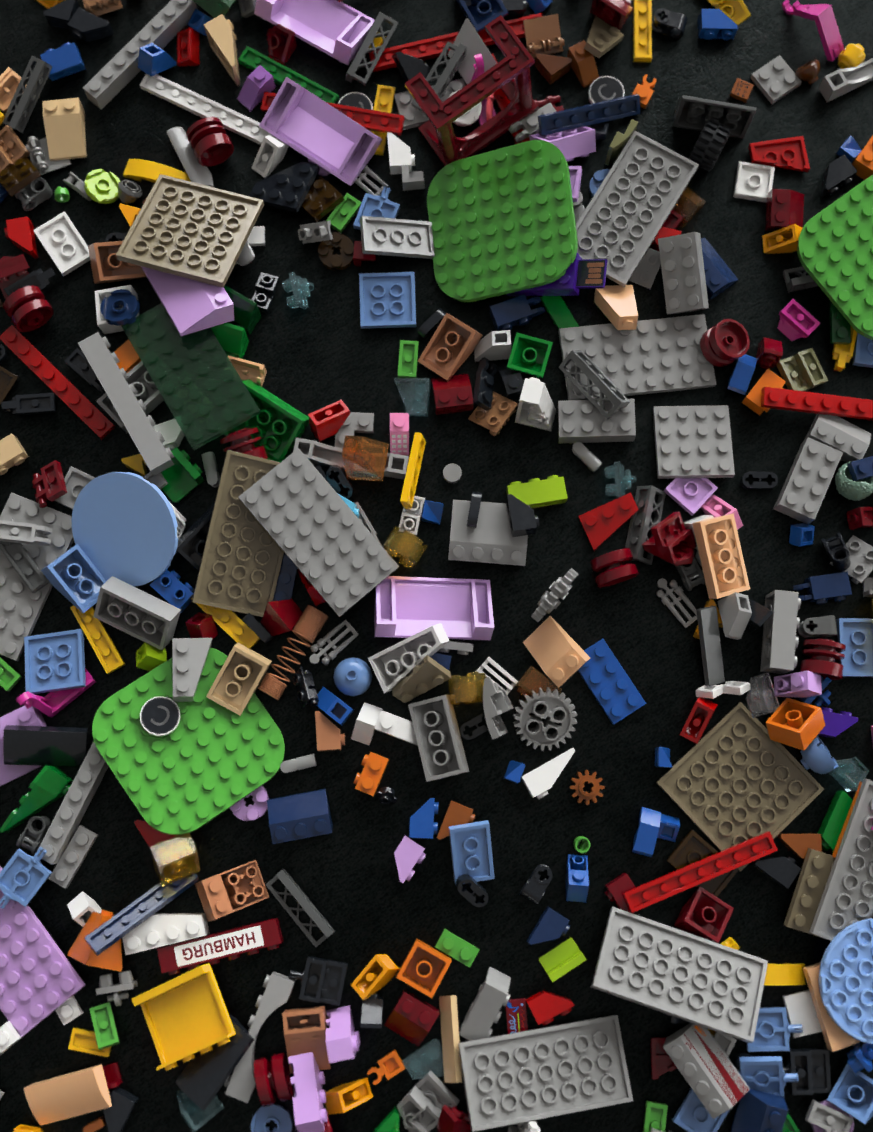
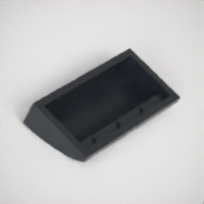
M6 725L3 742L4 764L81 767L87 755L88 728Z
M230 1014L229 1016L236 1035L229 1037L230 1042L222 1046H218V1043L212 1045L213 1050L202 1055L200 1051L195 1053V1058L190 1060L176 1080L179 1088L204 1111L255 1040L238 1019Z

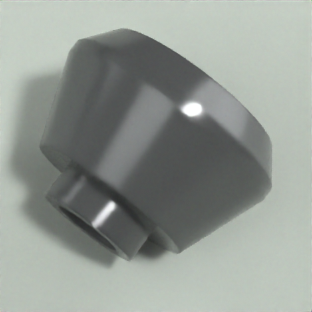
M123 180L118 183V197L121 202L132 204L142 196L141 188L136 183L130 180Z

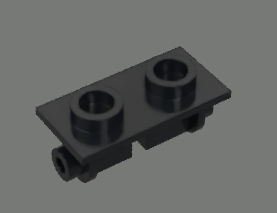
M300 666L293 676V684L297 690V701L300 702L301 710H303L306 705L311 707L317 706L319 699L316 689H309L315 686L312 673L309 670L303 671L302 666Z

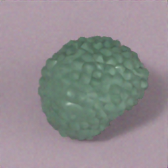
M848 463L843 464L835 475V485L839 494L853 501H860L873 493V477L853 481L847 466Z

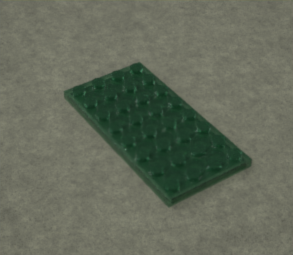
M162 303L137 316L134 323L121 325L193 450L200 448L261 413L211 328L180 336Z

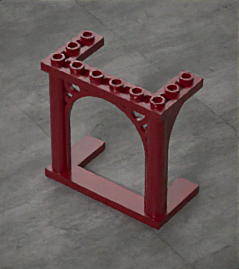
M502 15L487 24L485 30L504 54L505 58L444 102L440 100L421 72L405 83L406 88L429 119L418 129L444 166L475 155L509 131L508 129L511 125L539 109L532 98L530 67L535 64V60ZM501 88L509 99L510 104L466 137H456L452 122Z

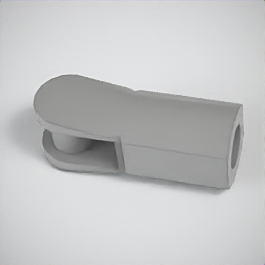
M70 172L69 177L63 179L67 186L78 192L88 201L92 200L86 194L84 182L74 173Z
M575 442L573 444L572 452L594 473L602 465V462L583 443Z
M203 453L201 456L207 482L214 488L218 487L220 476L215 453Z
M315 754L286 760L281 763L280 769L284 773L317 766Z

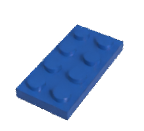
M604 639L599 640L584 650L590 659L578 672L613 725L646 704Z

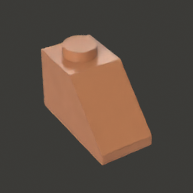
M315 711L317 751L342 750V745H345V733L341 734V730L320 711Z

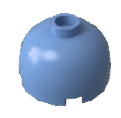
M347 658L341 661L335 668L334 683L338 690L345 695L353 697L362 695L371 685L372 672L368 664L360 658Z
M819 736L815 737L805 751L801 750L803 758L800 761L806 770L811 769L818 774H827L839 767L836 760L831 758L830 751Z

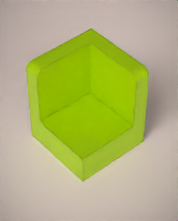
M146 642L136 652V667L151 671L167 661L166 648L160 650Z

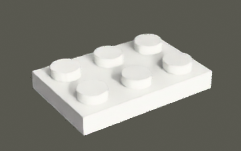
M65 211L33 230L63 276L90 261L88 246Z

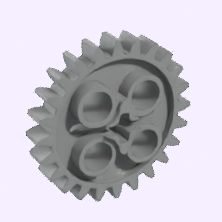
M571 568L563 578L559 577L556 582L554 581L549 587L551 592L545 591L541 596V600L537 603L539 607L531 617L539 622L546 613L549 614L553 609H556L561 603L558 599L564 600L569 594L568 591L572 588L571 583L578 576V573Z
M547 687L546 692L539 688V693L537 694L534 690H531V697L525 694L526 701L519 700L521 707H515L519 714H513L514 719L517 720L513 723L515 727H518L516 733L521 734V741L526 739V745L529 746L532 743L533 749L540 745L541 751L544 750L545 746L552 750V745L554 744L559 748L558 742L560 741L566 744L564 738H571L569 731H575L572 725L577 724V720L574 719L577 713L572 711L575 709V706L570 704V698L565 699L566 695L564 692L558 696L559 692L557 689L551 693L549 687ZM538 704H544L543 709H535ZM557 710H562L560 716H553ZM537 722L534 728L528 727L529 723ZM549 728H555L552 734L546 733Z

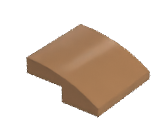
M5 125L0 131V172L14 165L15 161L19 158L27 157L30 154L14 130L8 125Z

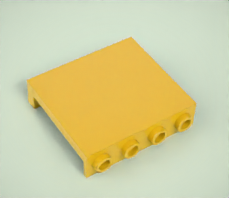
M210 963L201 965L132 998L134 1006L141 1005L162 1064L156 1067L157 1070L165 1067V1070L168 1071L178 1066L177 1061L182 1060L185 1063L195 1058V1053L199 1051L201 1055L213 1050L212 1045L218 1043V1046H222L230 1042L229 1037L236 1035Z

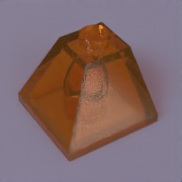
M345 436L342 457L346 477L356 480L383 481L389 444L362 436Z

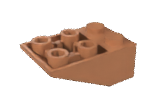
M256 860L195 883L208 922L269 898Z
M325 1005L284 1010L282 1017L287 1057L313 1052L319 1070L331 1069L325 1042L327 1029ZM289 1064L290 1074H292L293 1070Z

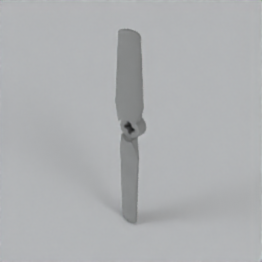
M182 127L169 129L167 135L190 181L214 187L212 174L207 166L199 164ZM248 240L237 260L240 266L249 264L255 258Z

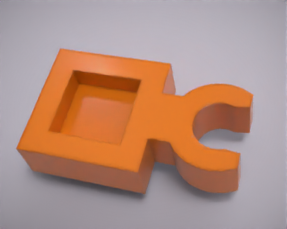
M647 74L643 77L642 85L637 84L632 94L640 95V107L646 109L654 90L652 89L656 83L655 78L653 82L648 83L646 81Z
M394 1049L377 1061L379 1067H371L367 1074L377 1073L378 1078L373 1081V1084L376 1085L381 1081L382 1076L385 1075L389 1080L406 1067Z

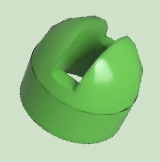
M58 186L55 189L54 196L56 201L67 202L70 199L69 191L66 187L61 188V186Z
M579 836L574 839L573 845L576 851L585 853L590 849V841L586 837Z

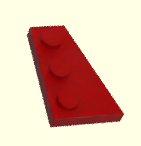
M803 136L750 143L748 146L751 162L754 164L809 172L810 170Z
M631 492L579 516L594 551L639 511Z

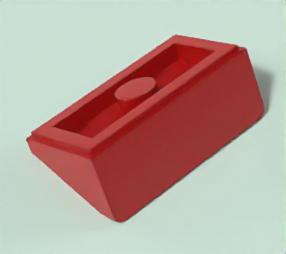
M191 27L177 33L178 66L199 65V33Z

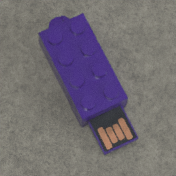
M577 253L574 262L565 271L566 273L555 282L506 295L579 296V289L605 288L607 259L582 260Z

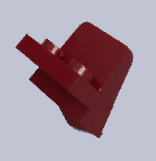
M23 254L19 256H4L0 259V289L5 299L8 295L4 288L29 274L27 271L29 265Z
M673 512L651 528L653 536L642 544L643 549L675 566L691 564L695 554L694 548L697 547L692 529H685L680 512Z

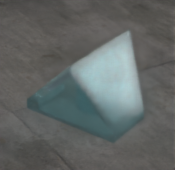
M856 756L850 759L836 760L839 767L829 773L847 792L857 791L859 783L863 782L869 770Z
M176 1091L181 1115L192 1132L197 1131L224 1108L217 1095H215L204 1111L191 1101L183 1091Z

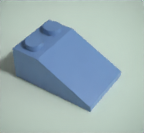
M78 544L68 549L41 570L49 582L82 613H85L97 603L100 587L106 582L105 578Z

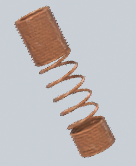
M307 605L292 630L303 642L287 638V641L300 652L283 646L282 650L294 660L281 655H277V659L289 669L276 664H271V666L284 678L266 673L258 689L279 700L287 685L276 678L286 682H290V680L274 666L295 673L279 657L300 665L301 663L285 649L306 656L290 640L311 647L308 642H314L328 618L326 614L311 605Z

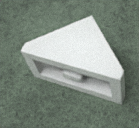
M364 702L356 719L351 739L370 746L375 732L374 728L383 709Z

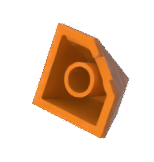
M102 910L101 913L93 911L67 956L85 965L121 972V939L98 956L84 939V937L112 918L114 913L107 910Z

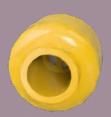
M848 44L838 55L839 67L846 69L860 65L865 60L863 46L860 44Z

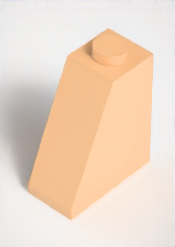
M612 285L605 286V288H595L594 302L617 330H636L638 312L633 285H626L625 287Z

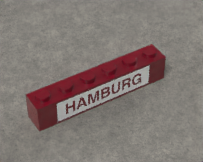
M277 917L162 946L157 949L161 972H168V975L180 973L182 968L188 967V970H193L199 967L201 963L208 962V964L213 965L220 963L221 958L227 957L228 960L240 958L239 954L247 952V955L259 953V949L267 947V950L279 948V944L283 942V937Z

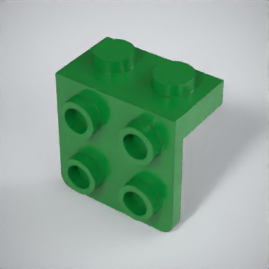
M176 447L171 451L174 455V458H172L174 465L161 472L168 482L162 490L174 503L181 501L204 481L201 476L203 471L196 463L192 465L188 461L191 458L184 450L180 452Z

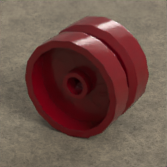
M34 285L16 290L3 303L4 310L12 318V322L19 332H30L38 329L50 320L54 311L49 302L45 300V296L39 287Z
M733 319L720 321L703 333L700 340L703 356L712 365L718 367L728 366L746 354L750 347L748 332L742 324Z
M630 548L608 552L590 561L594 572H602L595 578L599 588L615 585L639 575L635 564H627L633 559Z
M285 1054L273 1055L271 1064L265 1057L255 1060V1083L262 1106L274 1105L277 1097L281 1102L293 1100V1084L291 1085V1074Z

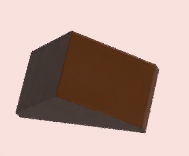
M537 53L535 67L551 85L570 72L572 58Z

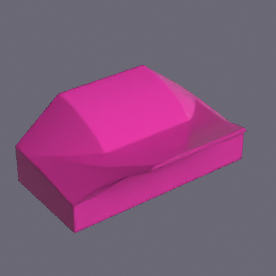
M792 299L780 311V321L777 329L788 339L794 341L802 337L807 338L821 323L798 302Z

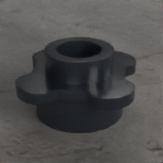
M382 787L379 791L375 792V796L379 798L378 801L382 804L397 802V798L394 797L395 791L390 787Z

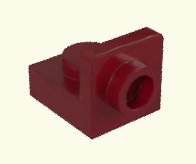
M858 507L847 511L850 530L860 527H873V507Z

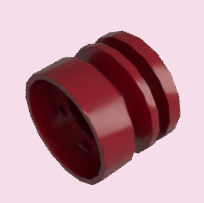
M217 117L200 119L193 123L186 132L187 139L194 149V154L202 166L218 165L227 160L234 151L233 144L229 136L226 135V130L221 120Z
M257 427L244 428L229 433L220 440L221 444L230 443V447L224 448L223 452L231 450L264 459L268 458L264 446L255 447L254 443L261 439V436L253 439L251 437V434L259 432Z
M828 639L804 640L803 646L809 649L802 650V654L811 657V659L801 661L800 672L808 670L821 675L824 679L828 677L831 680H841L844 666L836 663L835 660L845 659V655L838 652H844L846 646Z

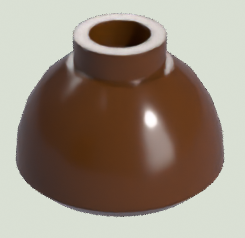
M811 60L799 67L795 72L796 76L802 81H807L808 84L817 81L820 71L819 60Z

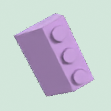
M586 126L544 136L539 135V133L529 135L530 140H543L555 145L567 161H572L578 156L587 157L589 153L596 152L595 129Z

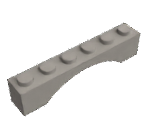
M873 58L861 63L857 67L838 69L824 76L818 89L825 100L829 102L873 80Z
M296 438L293 450L294 452L299 448L313 465L324 467L338 465L343 470L404 480L409 462V456L351 451L301 438Z
M275 971L272 972L271 976H266L263 987L266 988L263 995H259L255 1005L258 1007L256 1015H251L247 1025L251 1027L249 1034L255 1040L236 1065L233 1074L227 1078L224 1087H227L226 1095L246 1103L250 1101L256 1086L254 1053L258 1033L267 1017L289 1000L296 982L295 979H289L288 976Z

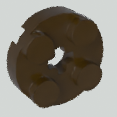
M334 232L332 233L333 240L321 241L319 244L318 254L320 262L329 270H344L353 262L354 245L347 236ZM340 249L341 254L333 255V250Z

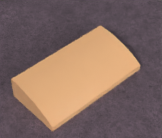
M734 514L692 523L709 599H719L735 592L739 593L749 590L750 586Z
M819 962L802 968L827 1049L834 1052L861 1041L851 1037L839 1028L826 1011L819 991V968L821 964Z
M102 1064L32 1083L23 1088L29 1107L40 1126L112 1106Z

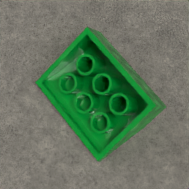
M248 379L240 381L216 430L227 436L229 433L244 428L257 427L259 432L251 434L252 439L261 436V439L254 443L255 447L264 446L268 456L267 459L281 463L294 448L296 438H301L309 424V418Z

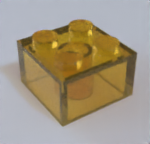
M190 833L176 835L172 839L160 841L150 847L153 865L162 887L200 871L198 851Z

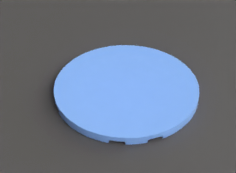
M130 472L107 473L90 481L79 493L72 511L75 545H79L106 581L113 576L134 587L147 584L161 576L168 569L174 554H176L178 546L176 527L178 525L173 508L162 491L153 483L151 484L143 479L142 476Z
M873 918L853 923L839 932L825 950L819 968V991L829 1016L848 1035L869 1044H873Z

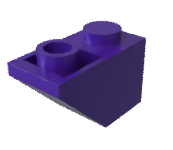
M821 707L825 727L818 736L836 737L858 722V717H853L850 712L840 711V714L833 713L831 708Z

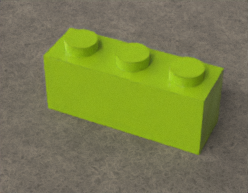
M558 475L549 476L545 480H540L539 478L530 479L527 483L515 481L510 483L506 489L507 494H512L531 508L566 503L568 499L564 477H558Z

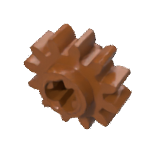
M585 770L584 776L582 773L577 772L578 779L571 778L575 785L570 786L569 789L575 790L571 796L579 797L577 803H581L584 799L585 804L589 805L590 799L592 802L597 803L596 796L603 797L599 790L604 789L605 786L599 785V782L603 779L595 778L597 772H593L590 776L589 771ZM585 782L586 784H591V787L589 788V793L588 791H583L582 789L585 787Z

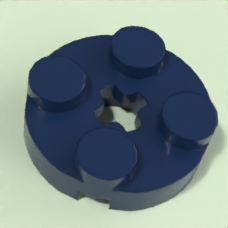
M124 289L111 292V296L107 299L105 297L100 306L101 313L107 323L116 326L134 323L140 308L137 298L130 291ZM120 305H123V308H122V309H120V310H117V309H116V308H119Z

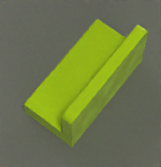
M572 937L539 957L541 965L552 982L587 960Z

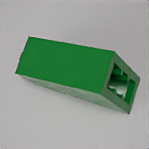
M839 790L835 793L817 833L821 834L822 848L826 852L834 851L853 801L844 790Z

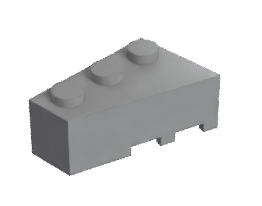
M172 638L174 702H193L212 645V638Z
M489 966L486 979L480 985L479 992L461 1025L460 1036L470 1041L490 1037L493 1030L491 1029L493 1022L497 1024L501 1016L500 1008L502 1005L506 1006L510 999L508 991L511 977Z

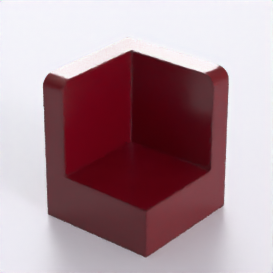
M354 241L353 262L355 266H361L362 260L375 261V254H362V242Z
M198 612L185 622L191 638L213 639L218 635L213 617L210 614Z
M115 1062L102 1066L108 1089L119 1086L122 1083L118 1063Z

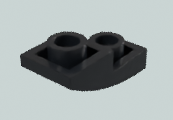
M261 272L255 285L256 291L252 301L257 303L260 312L267 314L275 295L279 277Z

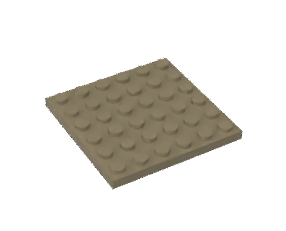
M160 174L116 253L117 260L224 288L262 211L264 201Z
M741 702L732 708L699 740L698 744H695L673 765V768H670L656 782L720 851L767 831L771 833L774 839L824 790L781 743L770 740L768 730ZM748 864L743 865L737 869H739V871H742Z

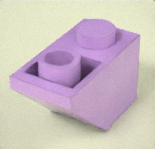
M806 670L774 677V696L806 698L822 695L821 675Z
M406 835L394 852L399 880L402 883L405 880L410 881L415 873L413 867L416 862L420 864L426 856L423 852L425 848Z

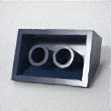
M701 238L708 301H710L735 284L739 279L707 239Z
M326 789L267 800L269 827L273 844L330 834L333 831Z
M750 1088L739 1100L730 1132H782L788 1113L784 1097Z

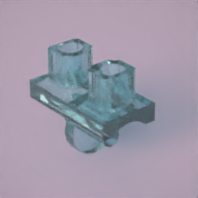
M294 272L289 273V278L282 282L284 290L286 292L293 291L294 294L287 297L288 306L290 308H309L306 297L311 296L310 291L314 289V284L307 282L306 278L302 279L300 276H296Z
M620 461L614 462L612 466L605 467L606 478H615V484L606 485V494L608 496H617L618 498L624 496L625 487L626 489H631V483L636 482V477L631 476V470H625L624 476V465H621Z

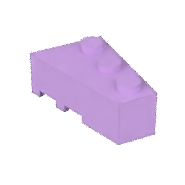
M350 1005L326 1010L328 1018L326 1019V1025H329V1028L326 1029L325 1042L329 1063L355 1058L361 1041L359 1031H355Z
M313 1052L288 1057L289 1064L293 1070V1077H290L291 1085L294 1084V1097L292 1099L297 1131L325 1132L324 1122H327L328 1118L326 1109L323 1108V1103H326L325 1090H322V1085L325 1084L324 1072H320Z

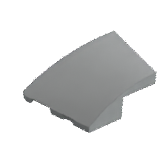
M466 18L453 44L457 47L460 43L466 46L467 55L459 66L458 71L466 84H469L475 71L473 64H476L474 55H482L484 72L496 65L497 62L470 20ZM452 49L448 53L450 59L455 52Z
M489 676L484 679L483 709L488 730L493 740L508 733L500 714L513 709V705L506 690L500 687L497 682L493 683Z
M430 1070L398 1103L397 1108L403 1118L405 1129H408L409 1132H429L438 1124L442 1107L447 1105L452 1108L457 1106L460 1100Z

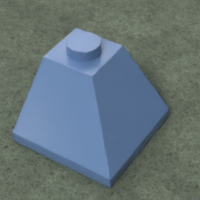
M847 1064L827 1101L866 1125L873 1117V1079L860 1071L855 1073L850 1065Z

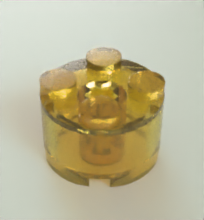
M395 526L384 543L383 548L391 557L394 556L400 559L399 563L407 568L409 566H416L428 546L422 545V540L406 530L404 533L399 532L400 528Z
M472 672L467 673V676L452 675L448 681L451 705H460V702L465 704L483 702L484 679L487 678L485 673Z

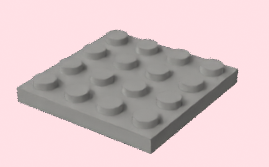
M728 405L653 407L658 479L734 477Z

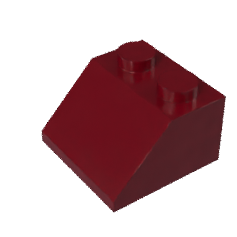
M772 189L767 194L765 231H776L792 224L803 228L804 194L791 189Z
M468 374L453 375L449 381L443 377L431 378L436 415L473 410V395Z
M699 886L682 907L675 926L684 932L719 943L734 908Z
M404 989L384 1025L419 1047L436 1021L439 1009Z

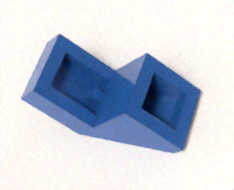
M744 354L736 360L727 389L743 395L746 394L756 367L757 358Z
M644 807L641 808L632 852L648 857L653 856L660 828L661 812Z

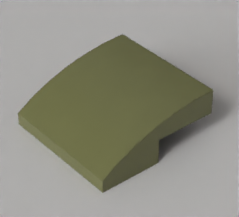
M632 119L624 134L617 131L608 150L606 165H610L617 160L633 132L636 131L637 121Z
M813 348L779 360L776 364L783 380L786 381L785 384L788 390L805 392L828 381Z

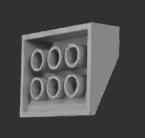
M453 499L448 560L525 566L528 535L512 537L505 503L481 502L477 527L472 528L467 527L471 501Z

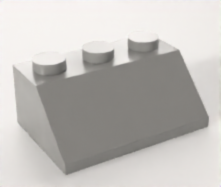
M817 414L805 439L807 437L843 452L841 460L848 463L849 461L863 459L870 445L871 433L838 416Z

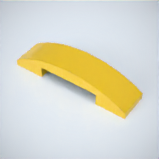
M129 159L123 173L124 177L140 182L143 179L155 183L160 174L190 181L185 172L142 159Z
M768 963L764 985H805V975L802 968L805 967V964Z

